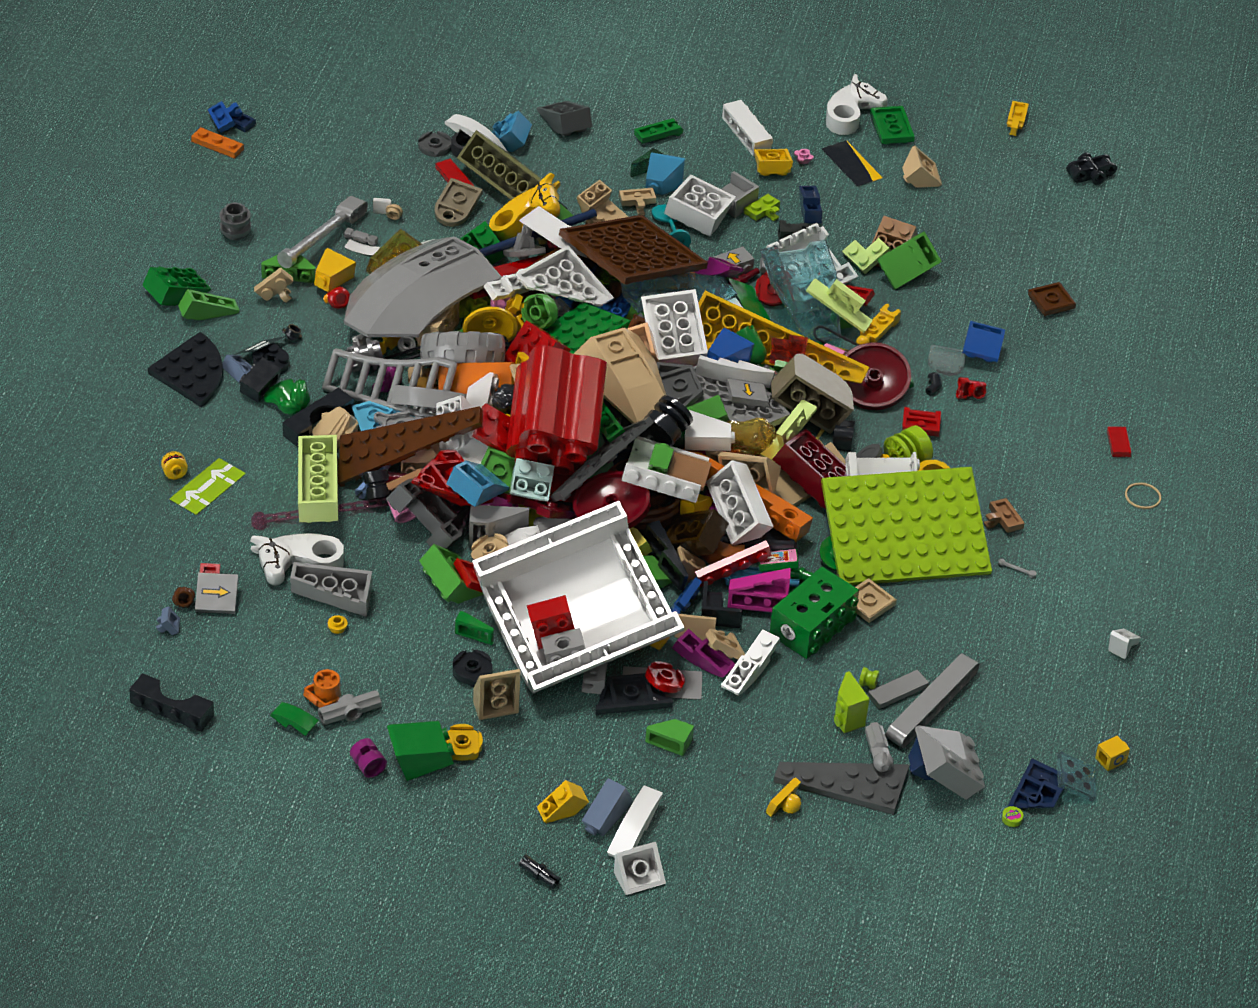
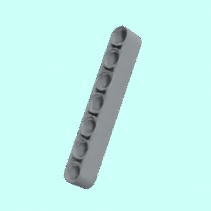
M963 653L960 654L889 726L885 734L886 738L902 748L906 747L917 735L915 727L926 726L976 675L980 663Z

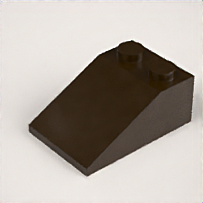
M715 509L676 515L666 534L676 551L681 546L694 555H709L717 550L718 544L725 535L729 523Z

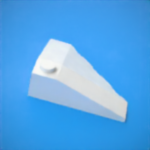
M569 245L515 275L526 289L569 298V300L586 302L601 307L614 299Z

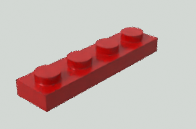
M765 540L695 571L696 577L702 581L700 587L704 586V581H708V585L720 578L729 577L736 571L747 569L754 563L765 561L771 556L769 544Z

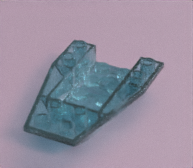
M827 241L809 242L805 249L779 252L778 247L760 249L770 283L800 334L810 340L820 342L815 339L813 330L816 326L822 325L841 335L840 316L806 292L813 279H817L828 288L837 279L836 269ZM823 328L816 330L817 337L824 341L841 339Z
M685 273L672 275L671 277L645 280L644 282H634L628 285L621 283L623 297L632 305L637 313H644L641 301L643 296L696 289L699 303L705 290L727 301L737 297L738 294L724 277L719 275Z

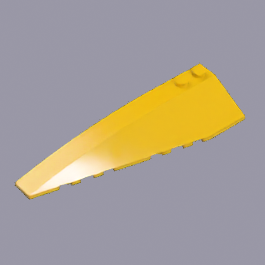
M706 290L698 303L707 350H709L723 328L736 333L747 326L750 328L751 325H754L767 350V357L761 364L765 363L769 366H774L776 360L789 362L796 354H803L834 372L844 381L862 384L869 370L868 366Z

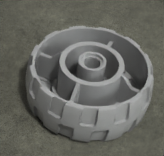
M449 331L427 333L421 339L420 356L421 359L439 357L456 363L505 362V340L503 335L492 332ZM427 365V366H423V367L431 368L432 365Z

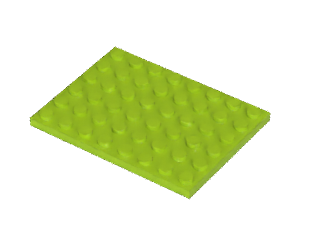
M972 467L822 478L821 483L837 575L852 586L859 585L868 578L878 584L988 575L992 573Z

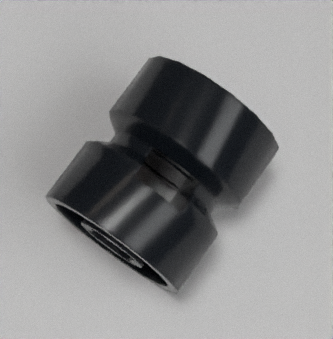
M388 469L363 473L364 483L369 485L366 489L367 500L385 498L391 494L386 485V482L389 480Z

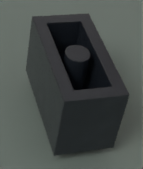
M262 357L258 363L255 362L247 374L241 377L239 381L240 392L258 403L265 396L266 391L280 380L281 368Z

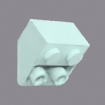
M516 458L510 484V494L548 502L554 466Z

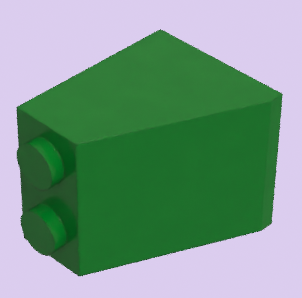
M439 721L390 724L387 726L396 758L407 781L454 764L452 755H455L452 744L447 743V740L450 739L446 727L442 729Z

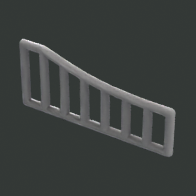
M335 348L331 355L322 389L326 392H332L338 388L332 386L331 382L338 358L342 357L347 359L339 388L354 398V400L361 402L371 401L400 412H409L410 415L426 418L435 415L426 413L427 408L420 407L419 410L410 408L411 406L391 404L393 386L400 385L404 367H414L409 386L416 387L422 366L432 365L426 388L433 389L439 367L444 366L449 369L443 390L450 391L457 363L439 357L411 360L382 359ZM354 362H362L363 366L355 392L346 390ZM370 365H379L371 397L363 395ZM387 367H397L387 401L378 399Z

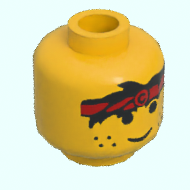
M171 451L163 456L161 466L164 474L169 479L176 480L186 475L188 465L185 457L180 452Z

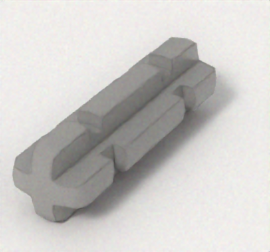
M347 228L344 232L345 238H353L354 241L364 244L368 243L371 246H376L378 243V237L375 235L369 236L370 234L358 230L354 231L351 228Z

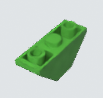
M277 255L263 261L261 264L262 278H267L281 267L293 277V281L314 283L315 266L302 255L297 257V262L290 268L282 267L278 263Z

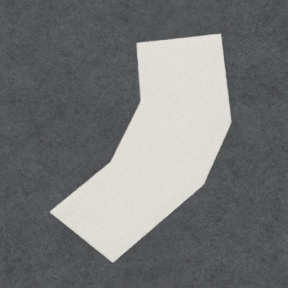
M540 206L519 220L562 249L569 245L577 255L587 258L585 254L578 251L573 245L567 243L565 239L559 236L561 228L572 226L565 224Z

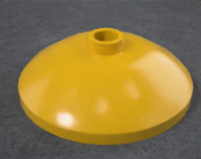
M490 306L477 309L470 313L463 322V332L499 333L506 336L508 342L515 337L518 329L514 315L499 307Z

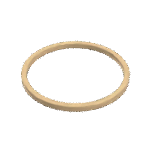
M1134 483L1127 487L1125 498L1134 507L1151 509L1159 505L1161 494L1156 487L1150 484ZM1136 485L1148 486L1158 493L1159 501L1152 506H1139L1129 500L1127 491Z

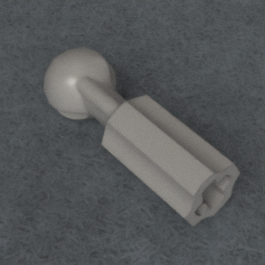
M878 722L870 723L869 726L865 727V734L873 756V765L879 772H887L893 766V758L888 749L883 726L879 725Z

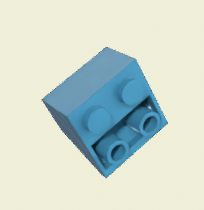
M517 111L514 114L510 113L503 121H497L492 127V133L500 140L508 152H513L525 145L532 124Z

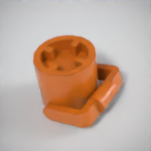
M330 669L317 672L314 675L313 684L304 688L303 695L319 708L338 702L341 696L339 674Z

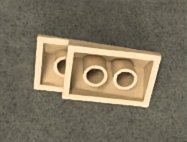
M705 451L707 457L724 466L732 460L747 464L754 482L771 493H775L781 466L771 459L723 451Z

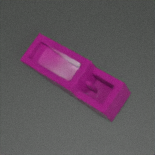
M709 257V260H706L708 262L707 269L699 270L695 273L726 278L742 273L744 268L724 259Z
M690 629L677 639L672 649L692 664L711 674L724 678L735 666V663L723 652L712 649L708 644L707 638L702 641Z

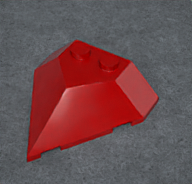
M456 449L441 450L420 471L419 475L411 481V484L457 505H471L446 484L450 477L447 473L450 467L454 468V466L464 462V459ZM492 498L482 504L493 503L494 499Z

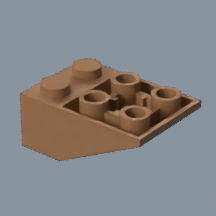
M883 216L872 243L879 238L890 250H893L916 236L917 228L914 225Z

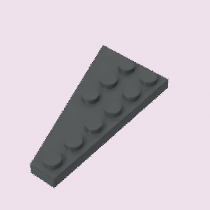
M650 416L623 428L625 432L612 442H605L549 496L553 502L567 500L572 495L571 492L581 487L583 482L591 477L605 463L612 462L617 457L616 454L626 449L631 441L636 439L654 423Z
M779 762L773 782L787 785L796 777L801 781L798 789L894 815L910 764H893L889 771L879 772L873 764Z

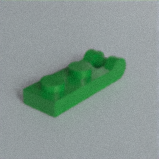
M674 118L636 128L634 129V135L643 144L671 135L680 136L684 130Z

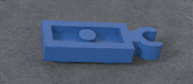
M695 577L684 588L670 608L672 613L676 611L679 614L681 610L684 612L690 606V598H695L700 591L698 587L702 583L701 580Z

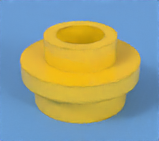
M340 615L332 616L328 620V628L335 634L343 633L348 626L347 619Z

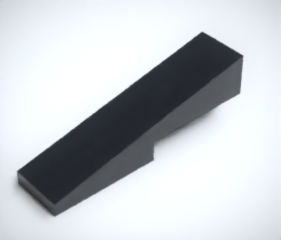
M659 520L647 523L643 537L654 553L660 558L658 566L679 591L683 590L689 575Z

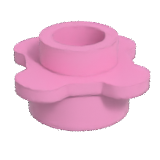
M801 149L794 152V155L797 156L796 160L800 164H808L810 160H813L814 156L810 154L809 149Z

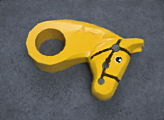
M553 173L547 174L534 188L513 198L492 216L489 227L500 242L521 233L524 224L519 220L538 206L555 217L559 216L561 210L557 190L560 187V182L557 181L552 184L555 176Z

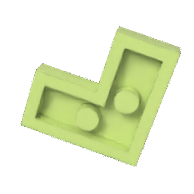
M878 238L867 249L854 240L842 252L866 274L878 263L877 259L891 250Z

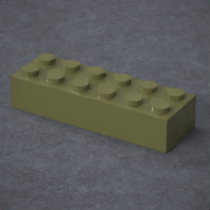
M477 130L457 157L458 160L511 200L523 192L534 188L543 179Z

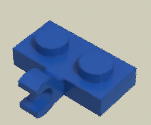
M221 101L207 109L220 133L236 125L232 116L239 117L243 114L237 102L226 108Z

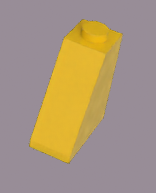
M329 248L325 249L316 269L314 285L330 292L354 277L356 262Z

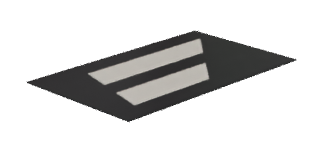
M286 336L262 340L236 354L260 350Z

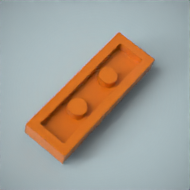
M201 127L191 136V142L234 159L244 150V144Z

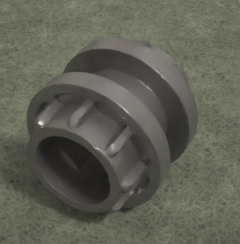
M233 202L227 204L220 211V231L225 237L230 240H241L251 231V213L245 205Z
M368 338L366 339L367 344L358 346L357 342H353V346L346 349L348 352L383 359L378 340L371 341ZM355 361L352 371H360L361 373L363 363ZM371 364L370 366H373V369L377 370L379 365Z

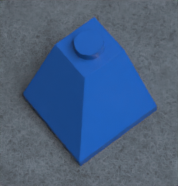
M723 328L709 348L707 357L717 361L719 358H723L736 363L739 360L750 363L754 343Z

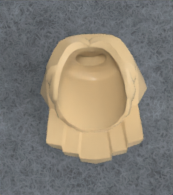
M337 407L331 412L322 413V419L313 428L312 434L313 436L337 435L338 449L340 446V435L358 432L359 424L357 419L344 408Z

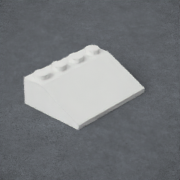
M696 289L641 297L645 322L648 323L653 333L659 362L694 366L697 365L700 355L707 357L708 350Z

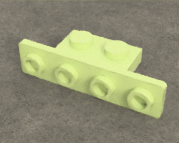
M813 279L806 289L807 293L862 333L871 324L872 319L859 311L866 300L837 279L830 288L817 279Z
M801 400L759 452L760 456L772 460L783 445L800 432L817 411V407L805 400Z

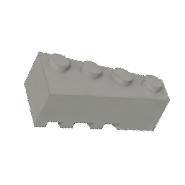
M293 562L290 576L292 593L367 617L373 586L372 571Z

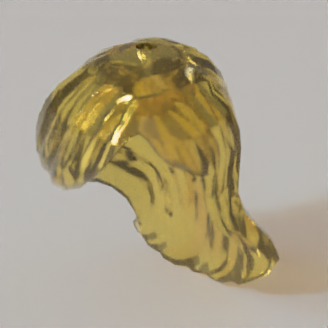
M754 418L744 422L726 421L731 424V432H735V443H731V451L726 452L758 456L769 448L776 439L774 426L765 418Z

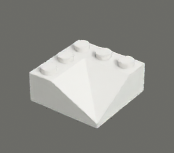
M690 174L669 197L664 214L684 223L688 227L700 231L702 234L711 236L732 206L736 196Z

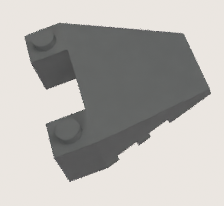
M407 479L399 484L386 498L390 506L397 510L398 513L408 508L432 533V536L426 541L430 547L436 544L449 549L462 535V529L465 527V520L469 516L471 505L460 506L411 484L413 479Z

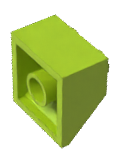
M850 671L845 673L838 691L834 722L837 727L841 728L843 733L866 725L869 697Z

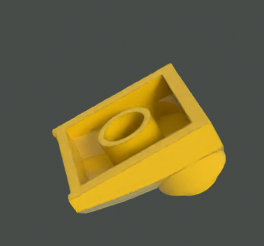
M754 149L757 172L761 175L778 174L785 176L791 172L793 160L788 149Z

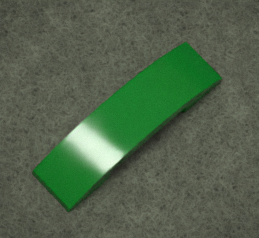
M603 402L600 430L607 440L612 442L624 433L625 430Z

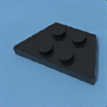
M645 673L608 676L598 705L595 707V715L673 707V700L671 697L667 698L663 691L651 685L646 679Z

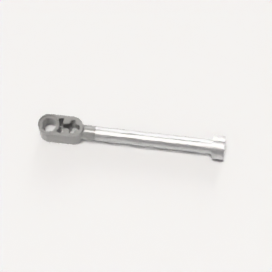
M349 196L337 206L334 217L291 249L285 248L278 253V263L284 268H290L297 262L298 256L346 221L353 224L367 211L368 203L354 196Z

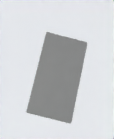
M624 666L623 675L645 673L647 668ZM680 670L685 677V683L681 691L677 693L663 692L666 697L701 699L702 672Z

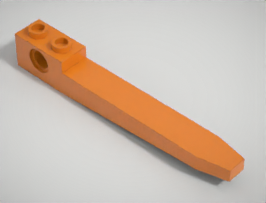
M685 450L707 457L706 455L694 450ZM709 458L711 466L707 480L721 470L724 465ZM756 484L774 529L790 539H794L795 542L809 533L813 517Z

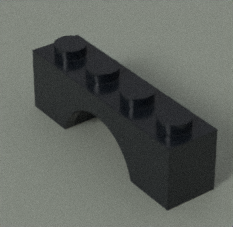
M338 387L282 422L283 436L298 447V436H312V425L322 419V413L331 412L333 409L341 407L349 414H352L351 406L354 405V398Z
M143 673L129 689L130 703L200 732L204 730L214 717L213 701L198 695L184 700L170 699L161 693L160 680Z

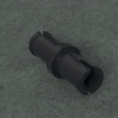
M527 854L521 858L519 866L533 874V878L536 880L540 879L552 889L556 888V885L560 883L561 877L548 870L545 864H539Z

